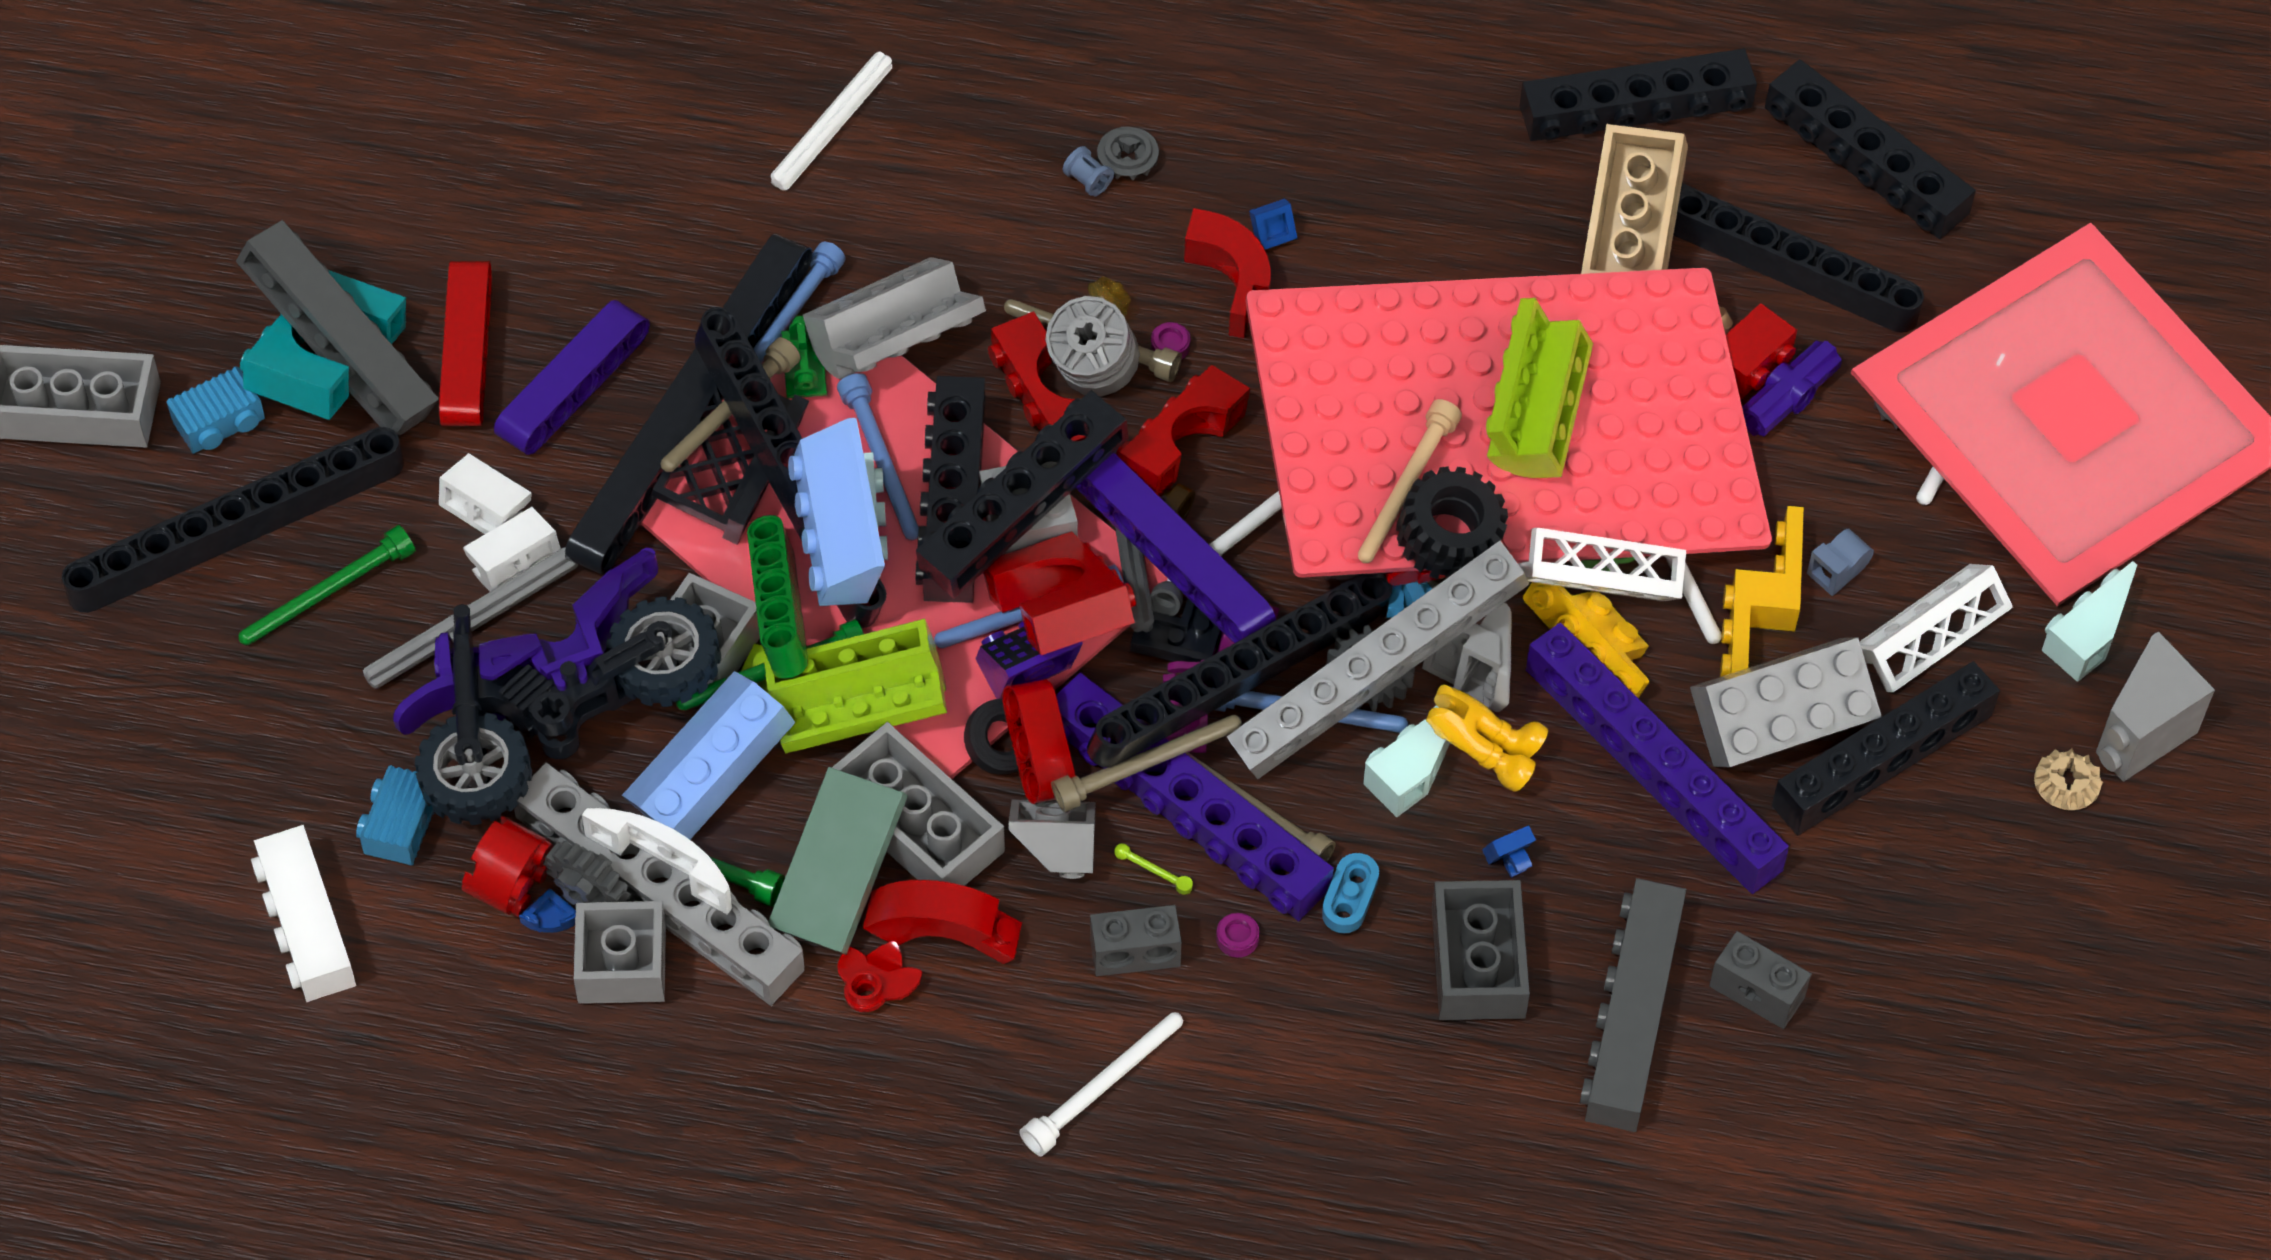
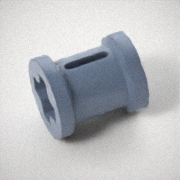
M1085 146L1075 149L1067 157L1062 168L1066 176L1069 178L1075 177L1085 186V191L1094 197L1104 192L1114 177V170L1109 166H1102L1091 157V151Z

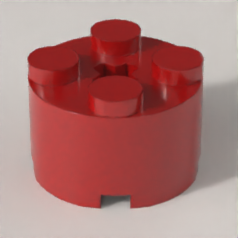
M501 816V823L494 821L477 845L471 857V860L476 862L473 875L465 871L462 891L507 915L512 914L519 918V915L527 909L530 903L531 895L528 894V891L533 883L536 881L542 884L548 876L546 873L548 868L543 865V862L551 851L553 844L550 843L549 839L505 816Z

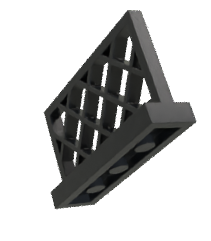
M713 379L678 444L701 423L702 417L708 416L722 403L717 391L718 387ZM794 394L792 400L779 395L798 429L809 401ZM754 397L749 398L750 401L759 402ZM711 400H713L714 405L708 406ZM728 418L723 423V430L715 431L702 443L708 460L689 465L686 459L680 464L681 467L676 468L672 472H665L663 470L652 490L651 496L725 531L722 538L737 545L770 482L752 449L742 451L736 435L743 433L739 426L732 427ZM767 430L766 432L770 435H777L775 432L771 430ZM728 438L734 454L716 458L710 442ZM753 458L750 465L748 466L746 460ZM738 462L744 475L743 478L726 483L720 466ZM712 469L718 485L699 489L693 473ZM685 475L691 492L679 495L664 487L669 479ZM736 490L732 497L730 491ZM722 493L727 505L723 516L708 509L703 498Z

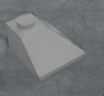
M1012 799L1009 831L1050 872H1059L1060 877L1069 879L1082 878L1085 873H1093L1096 802H1081V806L1064 813L1057 801L1031 804L1028 800Z

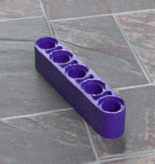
M618 300L610 301L501 412L495 422V435L526 455L534 454L643 342L650 328L649 320Z

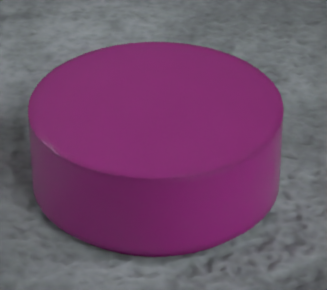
M1167 322L1160 324L1151 334V350L1155 351L1157 348L1163 350L1167 347L1182 353V359H1184L1190 351V334L1184 326L1178 323Z
M1232 913L1225 916L1217 926L1216 941L1218 947L1223 953L1231 957L1240 958L1250 955L1259 943L1258 924L1252 917L1243 913Z

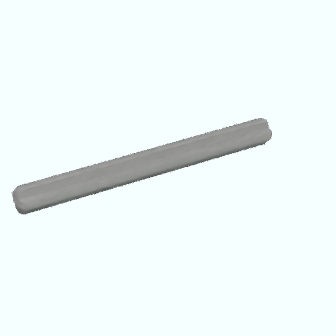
M566 547L469 604L471 632L576 569L578 564L565 558ZM454 615L449 616L365 667L363 674L368 684L378 689L434 655L435 639L439 637L440 633L449 632L454 643Z

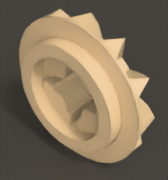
M2073 748L2067 752H2059L2055 749L2049 756L2042 757L2034 774L2035 786L2040 796L2052 806L2064 810H2079L2092 804L2097 799L2103 783L2100 778V767H2096L2090 762L2089 754L2082 757L2075 754ZM2067 768L2071 769L2073 778H2075L2069 790H2067L2065 777H2063Z

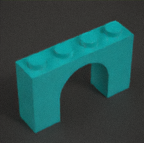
M328 270L329 274L342 289L353 297L356 305L363 313L377 324L381 333L392 345L406 328V297ZM280 314L271 326L265 327L261 338L251 349L248 348L241 358L240 370L243 371V389L330 420L349 397V366L318 356L301 348L299 345L305 342V340L285 317Z

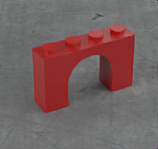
M1072 531L1001 555L983 572L989 598L1002 613L1020 607L1028 642L1041 656L1135 623L1131 608L1136 606V600L1129 583H1123L1116 570H1110L1102 556H1096L1089 543H1083Z

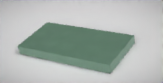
M828 767L769 918L770 927L847 955L908 795L904 792Z

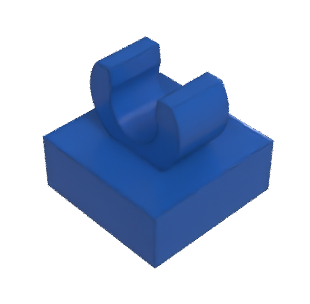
M1285 198L1249 211L1254 235L1265 250L1297 239L1291 203Z
M1528 825L1492 841L1482 851L1489 865L1503 859L1510 877H1514L1532 867L1531 860L1524 849L1534 843L1536 839Z

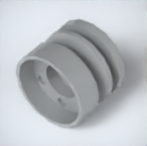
M1083 296L1069 300L1056 310L1048 323L1045 340L1049 355L1068 385L1081 394L1086 395L1091 390L1099 397L1116 393L1130 382L1137 371L1140 357L1137 339L1117 306L1104 298Z

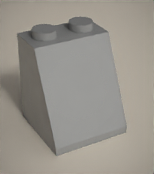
M2159 631L2152 635L2113 705L2096 750V754L2099 756L2103 766L2107 770L2114 772L2123 782L2197 734L2215 691Z

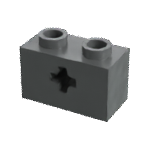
M1736 931L1715 962L1709 987L1784 1029L1804 1000L1812 973Z

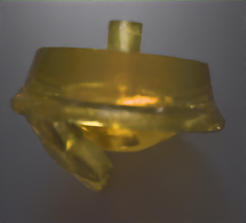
M1101 277L1095 282L1088 284L1087 289L1090 296L1104 298L1115 304L1124 316L1127 315L1131 299L1121 283H1116L1107 277Z

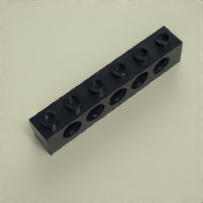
M1743 48L1522 82L1519 106L1530 141L1553 140L1563 136L1592 134L1596 131L1606 130V124L1632 127L1655 122L1665 123L1670 120L1687 117H1703L1707 114L1720 112H1737L1746 108H1752L1757 82L1746 50Z
M1802 60L1796 61L1769 84L1765 109L1775 119L1783 121L1795 130L1803 140L1811 142L1827 154L1831 161L1843 166L1855 175L1863 185L1871 187L1883 196L1891 206L1900 209L1916 221L1923 230L1929 231L1938 239H1941L1970 214L1976 193L1973 187Z
M937 376L936 392H928L927 416H934L933 425H926L925 449H932L931 458L923 459V482L929 483V492H921L920 516H927V526H919L918 544L927 533L931 531L936 532L944 524V521H947L948 516L957 506L968 503L977 494L980 487L979 471H981L985 378ZM947 487H955V489H946V488H947ZM958 542L953 547L965 548L970 543ZM918 560L916 561V585H923L924 601L973 603L974 581L953 599L919 569Z
M1092 390L1082 399L1077 398L1073 400L1066 408L1064 415L1057 422L1041 429L1035 438V442L1024 452L1018 451L1009 459L1006 468L995 478L991 477L985 480L979 487L977 494L968 503L957 506L948 516L946 523L936 532L931 531L921 539L916 549L919 569L955 599L1129 439L1126 419ZM1077 435L1086 436V438L1081 441L1070 440L1072 437ZM1046 462L1058 463L1057 465L1051 468H1044L1041 466ZM1019 488L1028 489L1024 494L1017 495L1012 493ZM988 515L999 516V518L994 521L982 520L984 517ZM958 542L970 543L965 548L953 547Z
M1972 661L1779 779L1771 806L1797 836L1990 718L1993 714L2000 689Z

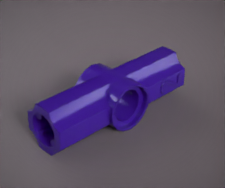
M1816 340L1791 364L1788 365L1784 362L1777 366L1767 378L1763 389L1742 406L1747 431L1753 436L1761 435L1764 437L1791 412L1798 414L1804 410L1813 399L1817 388L1841 367L1842 359L1838 355L1836 347L1826 340L1824 342Z

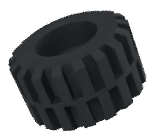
M1448 466L1440 467L1437 475L1430 470L1423 475L1422 480L1417 479L1407 494L1397 522L1396 531H1399L1397 541L1399 546L1405 547L1403 555L1407 561L1411 559L1416 561L1414 568L1420 572L1424 569L1430 571L1429 577L1438 579L1439 575H1444L1447 579L1495 543L1502 540L1507 527L1505 523L1508 518L1507 509L1502 508L1505 502L1502 494H1494L1496 486L1491 481L1484 483L1481 481L1483 475L1475 471L1473 476L1465 473L1466 468L1457 467L1455 472H1450ZM1440 514L1455 516L1465 522L1471 532H1449L1439 526L1433 516Z

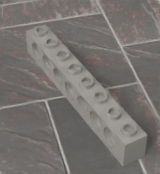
M1501 540L1236 729L1227 736L1228 740L1257 779L1261 778L1527 587L1529 582L1524 571Z
M545 763L532 776L531 781H527L529 788L524 798L519 797L517 800L518 805L514 808L515 816L518 820L537 834L549 839L553 846L557 842L561 844L563 841H567L572 847L577 843L595 854H603L612 862L611 867L613 870L620 874L619 880L629 886L627 888V891L631 893L629 902L663 901L666 929L767 1004L771 1006L805 971L803 949L800 943L787 933L781 935L770 927L768 920L760 912L754 909L748 911L738 903L732 892H730L732 909L728 914H725L691 895L690 879L686 873L631 843L620 856L586 837L582 820L583 812L587 808L610 809V807L600 795L596 793L588 794L580 788L575 778L567 771L560 770L558 772L548 763ZM563 808H572L571 811L566 813L558 812ZM626 854L637 855L632 859H621ZM656 878H668V880L663 883L652 882ZM689 901L701 902L697 906L688 907L684 905ZM724 924L733 926L731 929L725 931L716 929L718 926ZM755 948H762L766 950L763 953L756 955L748 953L750 950Z

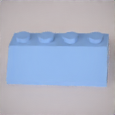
M847 418L801 439L794 456H790L788 461L790 479L792 481L796 480L798 489L795 496L796 514L798 517H803L805 527L802 532V547L805 554H810L812 564L809 568V585L811 591H817L819 606L868 603L885 567L857 418Z
M734 671L622 796L647 818L658 821L691 840L795 724V721L783 705L754 681Z

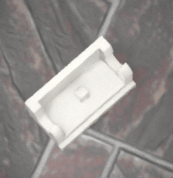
M469 453L439 479V506L484 534L522 513L520 510L531 501L530 491Z
M533 507L528 508L463 547L466 556L476 566L472 569L473 573L489 592L561 549L556 531Z

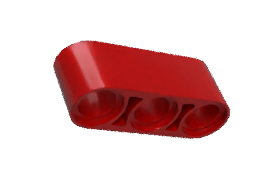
M1047 679L1006 686L1002 694L1003 708L1025 796L1031 804L1056 800L1051 782L1066 775L1070 778L1076 775L1054 687Z

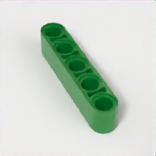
M767 515L754 520L747 531L760 641L773 674L778 678L787 679L799 675L808 666V654L794 551L782 520L777 516Z

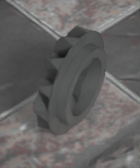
M1119 127L1106 133L1098 144L1097 160L1101 162L1102 166H1109L1113 169L1117 180L1121 176H1129L1134 181L1139 174L1148 176L1150 169L1153 166H1157L1159 156L1158 144L1152 135L1140 128ZM1121 151H1125L1128 154L1135 152V160L1128 156L1122 159Z

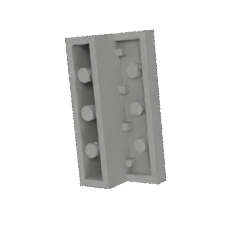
M930 257L805 313L803 318L817 358L831 375L842 379L855 372L871 370L876 367L877 362L887 357L901 356L909 351V347L920 342L936 340L941 336L942 332L950 328L966 326L973 321V317L986 312L982 296L960 291L953 262Z

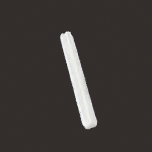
M876 52L771 173V183L782 191L788 190L892 69V59L888 55Z

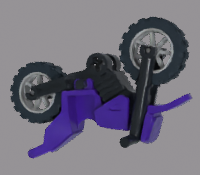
M652 548L642 549L616 568L609 570L572 605L576 618V627L574 632L562 641L549 642L543 639L539 640L537 634H524L479 644V647H474L470 608L464 604L457 605L454 608V645L449 632L440 633L439 637L435 639L434 666L437 678L404 699L398 705L393 715L396 729L402 734L408 735L426 721L442 712L452 709V714H456V716L446 719L447 724L442 727L437 725L430 731L431 736L428 740L423 739L420 743V756L416 755L415 757L416 778L424 800L428 806L432 805L434 812L438 816L443 818L446 815L450 818L451 822L461 824L463 820L469 821L470 825L482 824L484 819L497 820L501 817L502 812L505 810L510 812L518 805L517 800L519 797L524 798L529 789L527 781L532 779L531 760L520 731L527 733V736L531 739L538 735L542 750L548 757L565 759L573 755L579 748L580 738L578 732L583 722L604 711H614L636 698L641 699V703L648 706H653V703H661V707L673 706L672 702L680 700L681 703H685L692 699L691 695L696 692L701 694L708 688L707 682L710 679L714 680L717 676V663L721 664V652L713 620L708 614L704 615L703 609L699 605L693 603L691 606L687 604L686 599L675 597V600H667V597H655L656 601L647 603V600L636 604L637 608L632 611L629 610V598L655 578L658 573L659 566L655 551ZM672 632L681 634L673 640L671 638ZM691 641L694 643L692 652L679 649ZM652 659L650 663L644 666L638 664L641 661ZM514 726L519 727L520 731L515 732ZM566 735L567 739L560 742L556 738L552 739L551 736ZM504 758L502 768L489 766L498 759ZM452 759H455L458 762V764H460L457 766L447 767L448 763ZM461 776L455 786L450 785L444 780Z

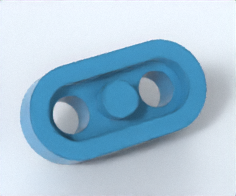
M1363 853L1349 854L1340 860L1322 909L1324 923L1335 932L1351 933L1357 930L1365 919L1379 879V867L1370 856ZM1357 876L1361 877L1364 881L1355 883L1350 879ZM1345 911L1349 913L1350 916L1347 918L1339 917L1337 913Z

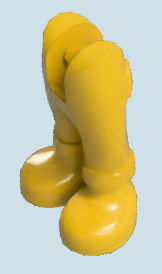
M1441 685L1434 698V702L1439 708L1431 709L1426 718V722L1433 728L1434 733L1465 752L1487 770L1492 769L1505 788L1513 792L1520 790L1529 781L1534 772L1536 764L1530 757L1543 745L1547 738L1548 728L1540 722L1533 721L1525 724L1519 730L1512 729L1511 724L1499 719L1487 706L1476 698L1448 685Z

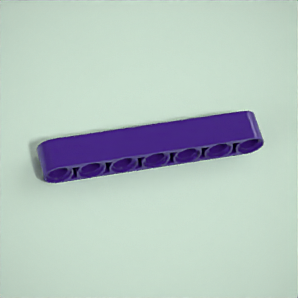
M1115 453L1110 455L1076 487L1232 642L1236 643L1276 621V616L1269 603Z

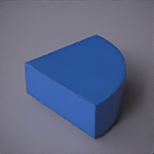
M549 888L522 912L519 918L520 923L529 929L553 933L573 927L575 925L576 910Z

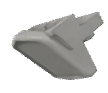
M1506 603L1497 607L1484 618L1480 625L1475 623L1426 658L1422 669L1454 684L1453 688L1471 695L1494 712L1503 710L1509 704L1512 632V612L1510 607Z

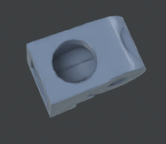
M1845 529L1831 543L1827 545L1822 543L1812 551L1807 574L1831 596H1834L1866 567L1874 554V550L1852 530ZM1823 567L1832 574L1831 578L1823 573Z

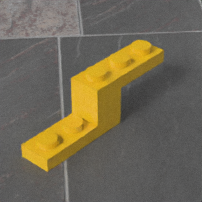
M1787 506L1784 521H1777L1774 544L1781 546V555L1775 556L1773 573L1736 569L1733 584H1725L1723 609H1730V619L1723 620L1721 643L1729 644L1728 654H1722L1720 677L1748 668L1750 627L1795 632L1801 604L1804 507Z

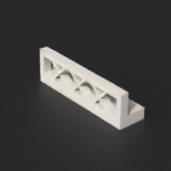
M1532 528L1529 561L1518 564L1524 571L1528 582L1657 601L1682 599L1686 550L1551 529ZM1543 539L1555 540L1563 551L1564 555L1555 563L1542 562ZM1567 542L1577 544L1571 548ZM1586 545L1593 546L1602 559L1592 569L1585 568L1576 555ZM1605 548H1610L1614 550L1608 553ZM1622 551H1629L1639 564L1630 574H1623L1613 560ZM1642 553L1650 554L1651 556L1646 559ZM1660 556L1673 558L1671 580L1660 579L1651 567V564ZM1569 560L1573 566L1563 564ZM1607 566L1610 571H1603L1601 569ZM1644 571L1648 577L1638 575Z
M1967 565L1860 641L1865 662L1874 665L1886 692L1894 693L2013 608L1994 566ZM1989 587L1997 604L1986 612L1978 610L1981 592ZM1958 609L1966 612L1962 629L1954 633L1948 631L1951 614ZM1926 631L1936 633L1932 650L1927 654L1918 652L1921 635ZM1896 652L1906 654L1902 672L1894 677L1886 660Z

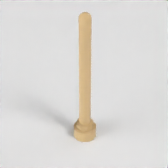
M1437 399L1433 401L1426 414V427L1428 429L1358 552V559L1362 563H1370L1374 559L1402 509L1408 492L1421 475L1441 437L1454 432L1459 424L1462 412L1453 403Z

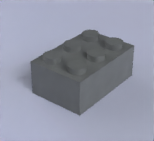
M1521 880L1435 882L1431 907L1439 1020L1525 1019L1530 992Z

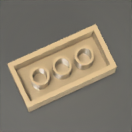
M1606 124L1581 274L1668 269L1688 150L1685 134Z

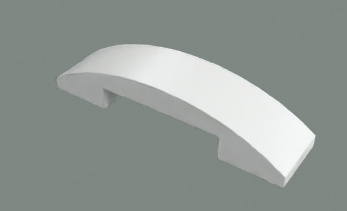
M587 808L583 812L582 820L586 837L620 856L631 843L689 875L691 895L725 914H728L732 909L730 887L724 875L701 848L681 833L658 821L631 812L604 808Z

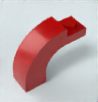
M1193 208L1185 237L1184 262L1217 269L1232 280L1236 287V292L1230 310L1229 336L1244 339L1249 323L1245 302L1248 292L1252 290H1270L1271 269L1267 253L1258 238L1239 222L1219 213Z
M905 880L890 883L871 891L863 929L887 942L896 941L898 946L918 937H945L965 943L1000 963L1006 964L1015 958L1022 922L998 910L999 899L974 888L937 880Z

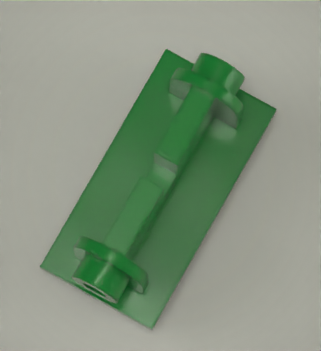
M797 316L790 324L789 331H781L782 338L787 339L797 348L801 358L798 364L788 373H785L787 398H793L794 394L800 397L826 396L825 368L812 348L803 316Z

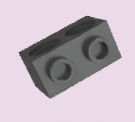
M1168 905L1090 915V944L1095 976L1180 967L1182 942L1176 906Z

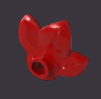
M891 941L878 947L867 956L859 950L849 947L847 955L842 954L840 956L837 966L838 975L846 984L844 989L846 1002L852 1009L859 1012L874 1011L880 1008L885 1001L904 999L918 987L922 979V970L913 967L903 968L902 955L896 941ZM865 991L873 992L872 994L867 996L860 995Z

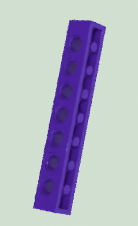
M1561 622L1530 644L1526 671L1751 894H1754L1783 872L1789 845Z
M1080 672L1056 697L1067 742L1078 749L1080 755L1087 763L1096 766L1097 764L1090 759L1087 753V745L1095 727L1090 728L1084 725L1090 723L1097 724L1103 716L1123 705ZM1137 719L1141 724L1148 725L1142 719ZM1103 737L1107 742L1117 744L1113 739ZM1164 738L1135 755L1169 742V740ZM1186 753L1115 782L1119 788L1123 790L1129 789L1141 798L1142 803L1150 812L1156 815L1161 814L1168 819L1182 837L1186 839L1192 838L1200 844L1214 862L1218 864L1224 863L1236 872L1237 877L1245 886L1250 889L1256 888L1268 897L1271 905L1280 913H1288L1299 922L1327 894L1333 878L1334 867ZM1149 772H1159V773H1161V775H1159V776H1150V775H1147V773H1149ZM1189 796L1193 799L1189 801H1183L1178 799V797ZM1219 820L1225 824L1217 826L1209 822ZM1244 845H1252L1255 846L1257 849L1245 850L1241 847ZM1285 870L1289 872V874L1277 875L1273 871Z

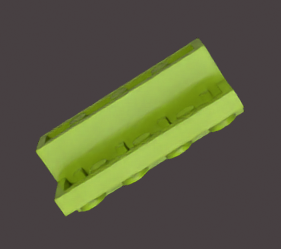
M1521 298L1517 315L1513 316L1511 322L1512 335L1509 347L1505 349L1503 354L1504 367L1501 379L1495 386V403L1492 415L1487 418L1486 422L1487 435L1491 439L1487 457L1494 465L1514 475L1528 478L1562 477L1593 342L1580 320L1549 321L1536 298Z
M925 619L808 648V666L802 673L793 678H778L773 674L768 659L764 660L769 695L783 705L795 721V724L780 739L785 754L877 731L886 722L892 726H897L947 713L944 695L946 685L934 639Z

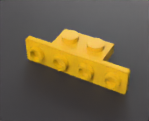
M1532 582L1523 595V600L1547 627L1552 629L1561 622L1639 698L1649 684V679L1631 660L1641 658L1649 645L1639 636L1637 629L1629 622H1626L1614 609L1611 601L1600 592L1590 591L1572 596L1562 586Z

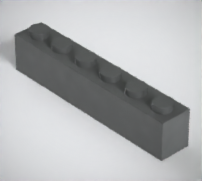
M281 220L246 242L236 260L237 264L318 356L349 366V392L380 427H388L394 430L399 437L427 418L439 400L433 393L431 386L419 377L407 363L404 355L391 345L381 333L377 324L363 313L356 305L353 297L342 289L329 274L326 266L318 261L303 244L297 233L292 231Z
M1636 878L1633 894L1624 892L1619 917L1626 918L1627 924L1625 930L1616 929L1611 953L1620 955L1617 967L1609 965L1603 990L1612 992L1610 1004L1601 1002L1596 1028L1604 1030L1602 1041L1593 1040L1588 1066L1596 1067L1594 1079H1584L1580 1104L1588 1105L1585 1117L1586 1122L1631 1132L1637 1131L1686 888Z

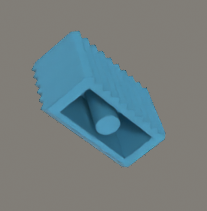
M236 366L232 370H227L225 374L220 373L218 377H212L210 381L205 380L203 384H198L196 388L191 387L189 391H183L181 395L177 394L174 398L167 400L171 420L192 454L202 449L212 450L218 447L223 439L239 431L243 433L249 432L259 424V421L265 419L260 398L256 393L243 389V373Z
M390 765L386 770L384 778H377L371 790V802L373 805L369 815L364 813L361 815L356 830V837L361 841L364 854L408 865L414 864L417 852L420 850V844L431 821V816L434 814L432 805L428 806L424 800L416 778L417 771L411 772L409 769L403 770L400 767L395 768Z

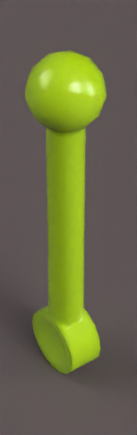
M1121 843L1115 847L1114 854L1118 859H1128L1176 885V890L1180 894L1186 895L1192 891L1193 881L1190 877L1175 876L1131 852L1127 844Z

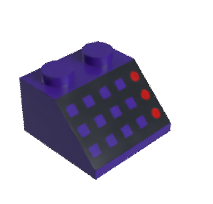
M1022 621L1018 624L1019 629L1005 635L1004 631H998L983 639L981 642L982 646H980L975 659L996 699H1002L1003 690L1006 686L1048 679L1070 669L1083 642L1081 641L1041 656L1028 642Z

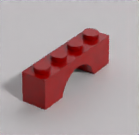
M1033 311L991 328L992 345L988 346V353L993 365L996 368L1001 367L1006 374V384L1011 395L1014 398L1019 396L1024 404V414L1030 426H1037L1039 431H1041L1045 426L1053 425L1064 415L1068 405L1075 399L1064 398L1054 394L1040 380L1043 371L1052 363V358L1049 355L1045 340L1047 332ZM1077 435L1072 437L1070 440L1081 441L1084 440L1086 436Z
M1211 365L1200 376L1194 375L1186 385L1185 390L1177 398L1175 396L1171 397L1157 417L1147 419L1142 425L1139 434L1131 441L1127 440L1118 448L1116 455L1161 497L1165 490L1177 481L1182 453L1174 442L1184 436L1199 433L1223 437L1245 416L1251 388Z

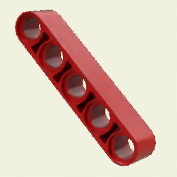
M450 261L439 397L441 426L483 425L492 294V269L490 261Z

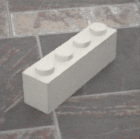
M304 825L254 840L258 857L251 858V863L258 883L266 881L269 892L262 894L269 918L278 916L281 927L274 929L281 954L290 951L293 960L292 963L285 965L292 988L302 987L305 1000L309 1002L355 987L356 983L351 964Z

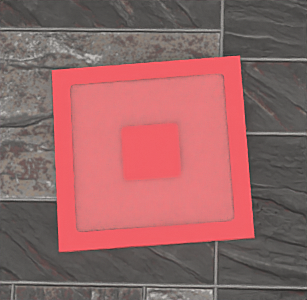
M2092 223L2087 224L1851 370L1854 378L2056 606H2059L2271 469V416Z

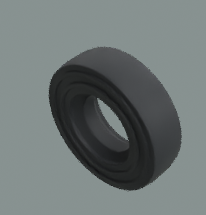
M1002 699L990 700L979 706L970 715L964 730L965 748L972 761L981 769L993 774H1011L1019 771L1014 750L999 752L989 744L987 738L988 728L993 722L1004 721L1007 723Z

